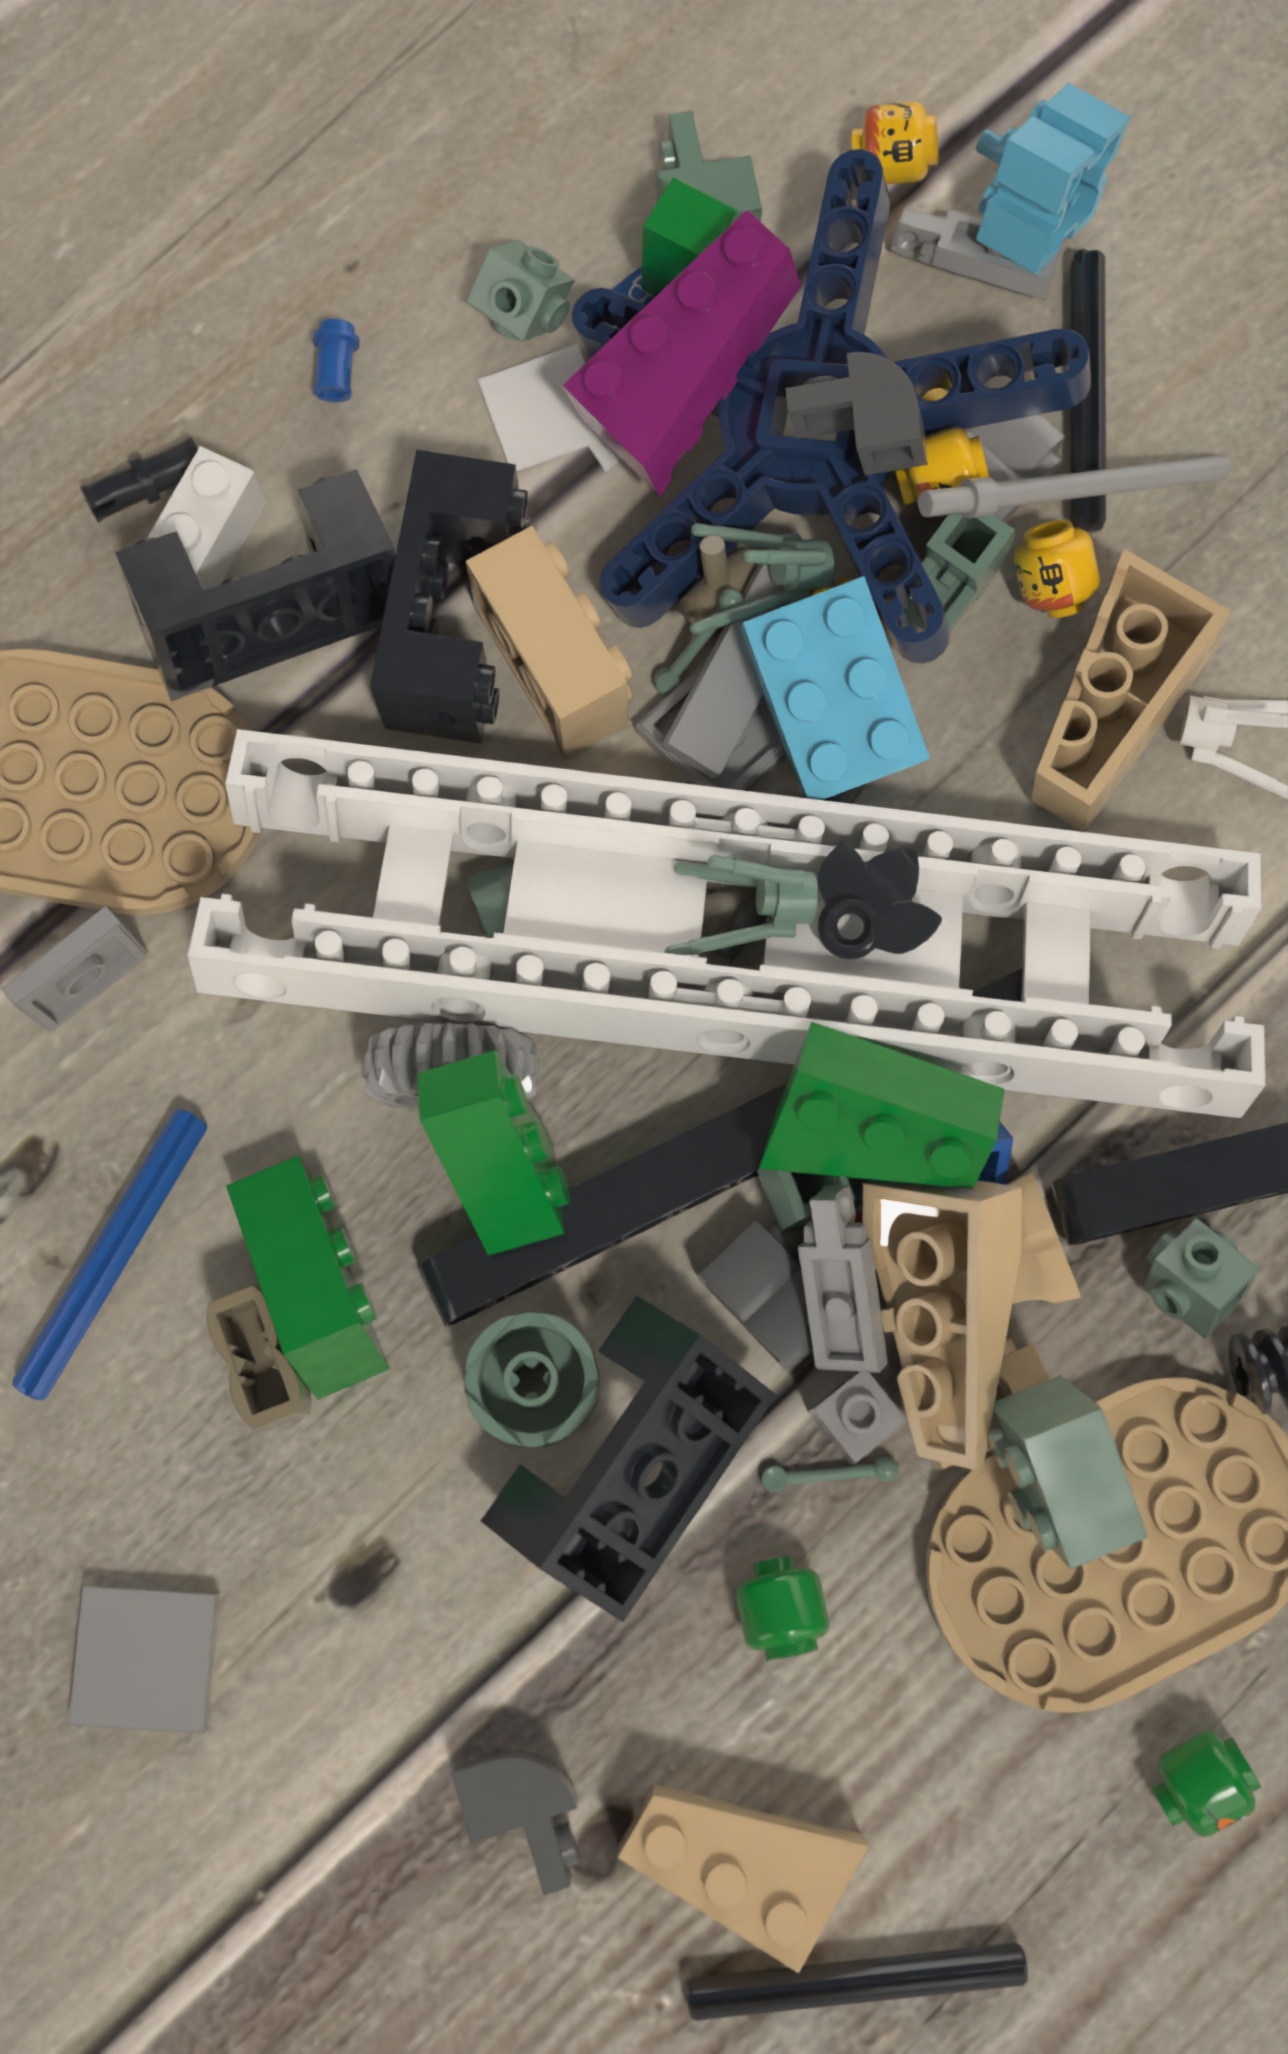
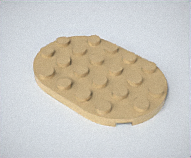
M11 649L0 651V893L101 910L107 906L112 913L126 915L168 913L200 901V897L206 898L213 894L240 870L251 855L261 833L251 832L250 826L233 824L225 785L237 729L251 731L248 724L236 711L235 707L211 687L171 701L158 669L48 650Z
M1161 1378L1125 1386L1094 1401L1103 1409L1148 1538L1073 1569H1070L1052 1549L1043 1552L1031 1528L1023 1530L1008 1496L1009 1491L1017 1489L1009 1466L1002 1469L992 1453L985 1457L982 1468L978 1470L969 1469L951 1489L937 1513L931 1529L926 1557V1582L933 1615L941 1634L959 1661L985 1685L1016 1702L1045 1711L1059 1713L1085 1712L1121 1702L1247 1637L1275 1617L1288 1602V1436L1268 1414L1263 1415L1258 1406L1238 1393H1232L1196 1379Z

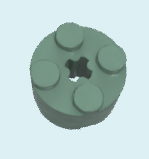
M524 1312L500 1318L478 1336L467 1355L464 1386L469 1409L484 1430L507 1444L522 1448L539 1449L562 1443L576 1434L585 1425L597 1403L600 1376L597 1361L591 1347L584 1336L573 1325L552 1314ZM542 1364L546 1366L549 1370L543 1380L549 1386L548 1390L541 1397L534 1392H530L522 1398L518 1393L523 1384L521 1378L517 1375L519 1370L525 1365L534 1371Z

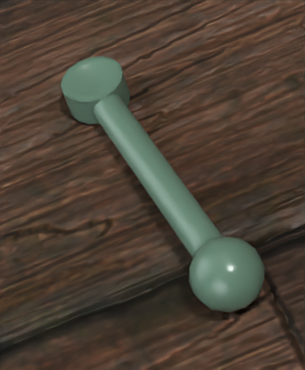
M733 588L726 589L721 593L719 598L720 606L713 614L742 605V594ZM717 628L697 634L670 668L660 669L656 673L654 681L657 690L661 694L669 695L680 685L679 676Z
M881 1456L872 1464L786 1472L778 1466H771L763 1472L761 1481L766 1490L774 1493L782 1491L786 1485L866 1477H876L882 1482H890L897 1477L899 1467L895 1459L890 1456Z

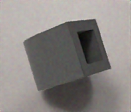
M847 353L849 377L837 379L831 376H818L805 381L802 386L786 388L788 414L798 439L855 429L856 448L865 475L928 465L924 426L914 386L906 373L889 359L872 353Z
M504 1750L458 1764L451 1775L470 1843L524 1826L543 1896L569 1888L572 1880L570 1866L580 1864V1856L570 1822L558 1825L555 1815L577 1809L579 1798L572 1782L564 1771L548 1758L525 1750Z

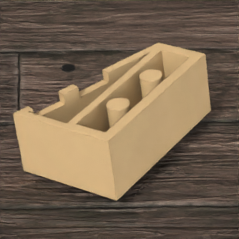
M653 1784L619 1843L618 1859L799 1973L868 1850L869 1845L862 1833L824 1827L800 1821L798 1818L781 1814H769L740 1807L735 1803Z

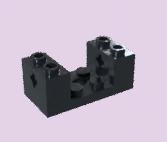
M416 449L370 683V689L385 729L481 744L484 725H494L496 722L500 689L494 687L496 668L495 666L487 665L483 642L437 635L438 620L431 618L434 599H443L445 597L449 564L466 566V561L531 526V516L526 515L528 490L519 489L516 464Z
M357 469L338 476L323 477L312 485L297 489L309 551L308 555H295L285 559L279 565L251 575L229 578L219 586L211 589L202 590L177 531L158 538L143 539L132 547L115 552L138 625L171 701L382 626L394 566L395 548Z
M638 1296L631 1302L598 1352L640 1382L642 1386L573 1487L565 1495L519 1464L481 1519L484 1525L538 1569L622 1622L627 1618L776 1397L773 1391L701 1334ZM662 1461V1468L658 1477L650 1485L645 1486L648 1472L654 1465Z

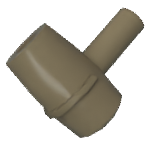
M711 535L705 537L700 542L704 574L697 576L695 584L681 600L684 614L691 623L713 615L720 606V595L726 589L733 588L741 594L743 593L759 564L747 563L744 560L743 555L748 549L741 547L726 556L725 542L721 537ZM722 627L717 628V630L714 633L719 631Z

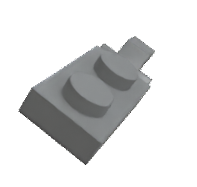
M905 207L903 208L895 228L891 251L916 262L921 260L927 265L932 264V266L951 271L962 277H971L1007 288L1017 294H1026L1042 300L1046 299L1063 246L1037 274H1034L976 240L982 222L981 218L950 209L947 217H935Z
M824 1185L823 1189L810 1199L813 1222H808L804 1226V1241L798 1246L815 1366L817 1369L880 1373L888 1361L871 1238H868L865 1223H854L856 1213L850 1186Z

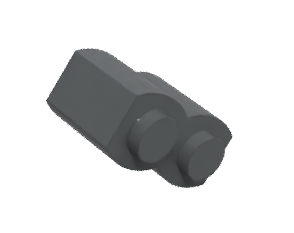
M755 1220L703 1269L697 1278L745 1327L772 1358L788 1372L813 1349L801 1266L793 1258L799 1252L798 1246L785 1232L782 1233L780 1227L774 1222L765 1229Z

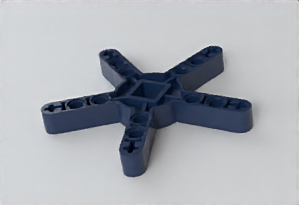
M863 149L849 150L841 154L831 165L825 186L798 322L769 333L759 350L751 352L736 374L738 382L725 401L720 398L710 413L719 417L721 434L726 449L613 557L603 569L600 579L601 591L619 619L628 626L642 628L658 621L695 584L697 576L704 574L700 542L705 537L693 535L691 527L694 524L718 525L752 531L773 509H777L786 513L803 516L828 514L859 577H865L877 613L896 650L904 659L912 663L924 664L937 659L947 648L950 632L942 602L881 486L891 471L871 475L864 474L856 448L855 429L837 432L835 441L808 438L798 439L797 437L783 436L788 416L786 388L802 386L805 381L818 376H831L837 379L849 377L847 353L865 352L887 358L878 345L864 335L890 210V198L883 166L879 158L872 152ZM851 200H857L858 208L853 207ZM847 243H858V245L850 251H837L841 246ZM606 288L591 289L582 294L575 302L572 310V323L591 358L646 305ZM836 299L848 300L837 309L829 310L825 308ZM1067 328L1052 329L894 361L906 373L914 386L925 435L951 427L968 429L1065 410L1078 405L1085 399L1090 390L1091 383L1087 343L1078 332ZM1066 366L1067 371L1056 373L1055 368ZM1033 371L1034 379L1027 381L1026 372ZM996 376H1006L1012 379L1006 386L1001 388L984 386L988 380ZM935 388L949 390L948 394L939 400L927 401L922 399L928 391ZM721 499H736L732 507L725 512H711L715 503ZM871 513L879 516L876 523L868 528L855 529L851 527L853 521L860 515ZM683 540L691 541L688 549L681 555L674 557L666 556L667 551L676 542ZM724 541L726 555L738 543ZM655 564L661 572L658 576L652 569V566ZM901 565L907 568L904 574L895 581L882 582L877 579L880 571L887 566ZM635 587L640 592L636 595H633L631 592L628 591ZM914 604L922 624L925 627L928 626L923 632L917 633L909 625L904 609Z

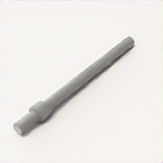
M1221 455L995 482L991 477L965 479L961 481L958 487L922 491L918 497V508L924 517L961 513L965 518L991 516L998 508L1225 480L1231 473V463L1228 457Z

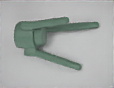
M696 523L691 527V532L695 536L707 537L716 535L727 542L773 548L774 550H747L743 558L747 563L770 564V573L774 583L784 586L783 591L718 612L691 623L690 630L694 634H699L713 628L716 629L771 609L809 597L810 590L829 587L832 582L834 556L832 548L826 539H801L799 534L776 535Z
M718 855L710 856L708 858V865L676 863L674 871L679 875L757 888L758 915H768L771 922L671 945L665 949V953L687 956L770 937L795 938L796 923L811 924L816 915L818 884L815 873L805 872L804 870L779 869Z

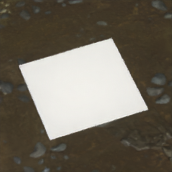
M578 344L477 379L507 463L516 464L517 471L603 441L581 419L562 386L585 364Z

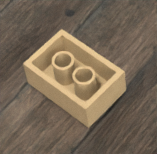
M532 525L467 560L466 566L475 610L564 760L628 726V702L633 700L632 693L627 684V681L632 679L631 670L619 648L615 644L606 648L595 630L601 626V623L589 598L583 592L575 596L566 582L565 577L570 575V572L556 544L550 541L544 545Z

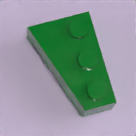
M811 1022L774 1115L759 1169L973 1189L997 1141L1005 1089Z
M496 1050L417 1073L419 1120L488 1256L564 1234L561 1206L570 1204L567 1182L559 1165L556 1166L554 1142L527 1101L525 1090L518 1074H510Z
M297 1155L226 1185L283 1355L318 1400L389 1370V1364L372 1324V1321L377 1320L373 1303L362 1282L356 1284L349 1267L357 1263L354 1251L343 1227L334 1229L328 1212L336 1209L337 1206L323 1173L312 1176L300 1156Z

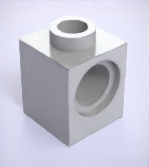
M857 1371L808 1411L848 1464L857 1463L908 1421L869 1372Z

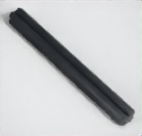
M1082 249L1074 254V259L1071 263V330L1078 332L1085 339L1089 348L1091 383L1090 390L1085 399L1078 405L1071 407V473L1106 469L1105 255L1098 249L1091 251ZM1106 495L1071 499V522L1073 527L1090 533L1100 531L1106 521Z
M1010 1943L804 1965L799 1973L786 1967L692 1977L687 1982L686 1990L689 2014L692 2019L698 2021L1023 1986L1028 1980V1967L1023 1948L1019 1944Z

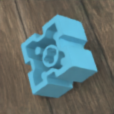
M1067 83L1049 101L1040 100L1034 107L1028 120L1019 129L1012 127L1004 136L990 129L983 131L977 141L976 151L999 164L995 179L986 189L979 204L978 211L983 214L976 240L1032 273L1037 274L1060 251L1064 238L1072 239L1094 217L1108 179L1104 176L1108 165L1116 158L1130 116L1078 87Z

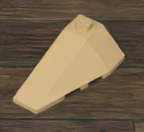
M870 1181L863 1183V1223L866 1224L868 1238H871L874 1267L877 1271L886 1309L881 1310L882 1324L885 1333L893 1331L901 1361L902 1371L897 1376V1381L917 1456L978 1470L984 1466L989 1438L988 1431L991 1427L1021 1257L1022 1187L977 1181L973 1189L895 1181Z

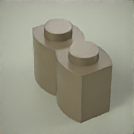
M252 1285L208 1302L207 1326L209 1335L219 1355L231 1365L229 1371L230 1393L234 1406L244 1422L252 1429L268 1431L309 1415L312 1404L311 1390L283 1355L261 1289Z

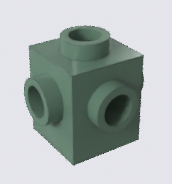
M517 240L489 249L467 302L494 320L493 326L504 336L518 341H526L546 333H552L562 324L570 308V303L566 299L575 279L558 268L559 261L552 254L538 247L527 246L522 241Z
M1195 1218L1179 1235L1172 1230L1165 1233L1151 1249L1146 1260L1152 1264L1143 1290L1151 1295L1155 1305L1164 1314L1174 1319H1180L1202 1338L1206 1339L1245 1299L1260 1268L1241 1254L1235 1243L1228 1236L1219 1231L1211 1230Z

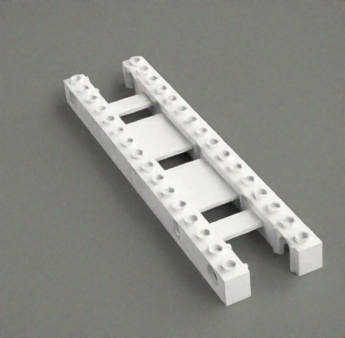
M237 729L225 783L233 824L250 826L251 832L261 833L262 828L325 835L330 837V842L340 843V837L386 843L373 918L316 911L315 905L305 904L304 909L294 908L292 925L294 938L271 940L257 936L247 929L241 902L233 901L232 895L222 894L221 899L200 897L188 952V959L197 993L436 1022H451L453 1024L495 1025L499 1029H513L519 1032L785 1064H795L811 1022L996 1085L1005 1090L1242 1118L1265 1087L1264 1025L1244 1023V1017L1234 1016L1231 1021H1224L1207 1045L1195 1049H1175L1161 1043L1171 1028V1014L1161 1013V1007L1151 1006L1149 1011L1089 1004L1090 928L1132 933V939L1139 940L1144 935L1209 942L1210 948L1220 949L1223 944L1239 946L1262 910L1260 853ZM289 758L307 759L321 765L327 772L320 775H303L289 770L281 761ZM841 842H846L853 847L864 863L886 851L913 849L918 855L919 879L916 894L912 901L931 908L942 917L937 931L925 943L904 954H893L875 948L871 953L862 958H839L824 947L818 934V919L826 905L818 885L817 909L813 922L811 924L796 923L795 938H766L763 965H760L759 970L706 964L707 958L699 957V954L685 956L665 953V949L668 946L701 938L707 882L729 884L679 875L674 871V866L678 862L708 865V858L712 855L731 859L735 858L779 869L814 872L818 884L819 871L823 861ZM452 851L515 858L504 933H494L493 938L441 932V926L439 925ZM1179 866L1197 867L1208 873L1202 878L1191 881H1176L1161 875L1162 872ZM963 913L1024 920L1021 1002L972 996L973 990L959 989ZM845 915L838 922V931L845 939H856L863 932V922L856 915ZM768 916V917H767V923H770L771 921H770L769 916Z

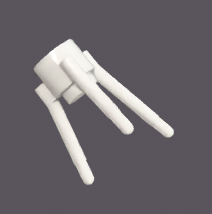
M1189 696L1182 719L1179 745L1193 747L1191 761L1212 764L1288 800L1287 785L1217 752L1219 746L1231 747L1237 724L1288 728V715H1281L1288 714V700H1224L1203 696V698Z

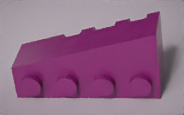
M746 210L562 385L581 419L659 497H661L671 482L672 477L670 473L685 451L690 453L703 434L701 426L721 398L725 401L738 382L736 374L749 354L759 350L801 287L790 249L749 210Z

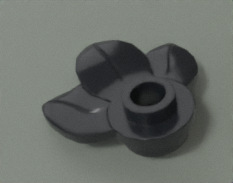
M841 842L828 854L821 865L818 876L819 889L826 904L818 919V934L822 944L830 953L843 959L862 958L871 953L875 948L888 953L904 954L925 943L937 931L942 917L931 908L912 901L916 894L919 879V861L915 850L896 849L886 851L864 863L853 847L846 842ZM848 914L858 916L864 926L862 934L852 940L845 939L838 931L839 920Z

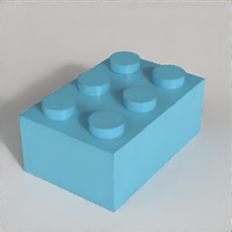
M864 576L742 623L740 627L741 633L802 798L823 800L930 760Z

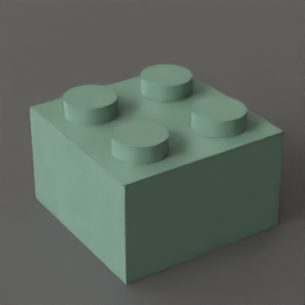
M1062 1375L995 1401L992 1415L995 1427L990 1428L988 1431V1442L999 1466L1002 1469L1009 1466L1017 1489L1009 1491L1008 1496L1016 1518L1023 1530L1031 1528L1043 1552L1052 1549L1070 1569H1073L1148 1538L1105 1414L1098 1404Z

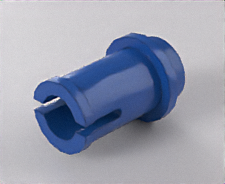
M325 319L319 323V329L313 332L312 343L318 348L313 394L318 395L317 398L323 401L345 402L350 400L352 395L353 352L359 349L360 338L355 334V327L350 322L341 319Z

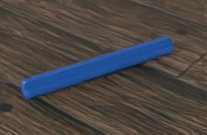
M180 1108L176 1109L171 1115L13 1378L12 1385L20 1393L34 1400L43 1401L48 1397L205 1134L207 1124L198 1116Z

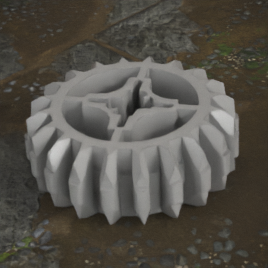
M425 1022L424 1025L413 1026L404 1024L400 1028H387L369 1037V1041L366 1043L365 1058H363L362 1062L365 1094L380 1105H388L391 1108H407L409 1111L419 1110L417 1073L496 1050L510 1074H518L523 1084L527 1101H530L536 1095V1080H539V1059H536V1044L524 1033H518L513 1029H499L495 1025L478 1026L474 1025V1023L453 1024L451 1022L446 1024H430Z

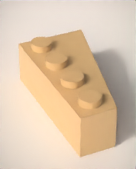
M1123 548L1109 590L1105 594L1091 636L1082 653L1069 692L1062 704L1038 765L1031 801L1078 831L1085 832L1220 646L1231 610Z

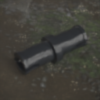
M189 436L184 441L143 460L139 454L127 459L129 466L88 485L80 486V490L86 498L85 500L97 523L144 500L149 505L161 499L159 493L179 484L198 448Z

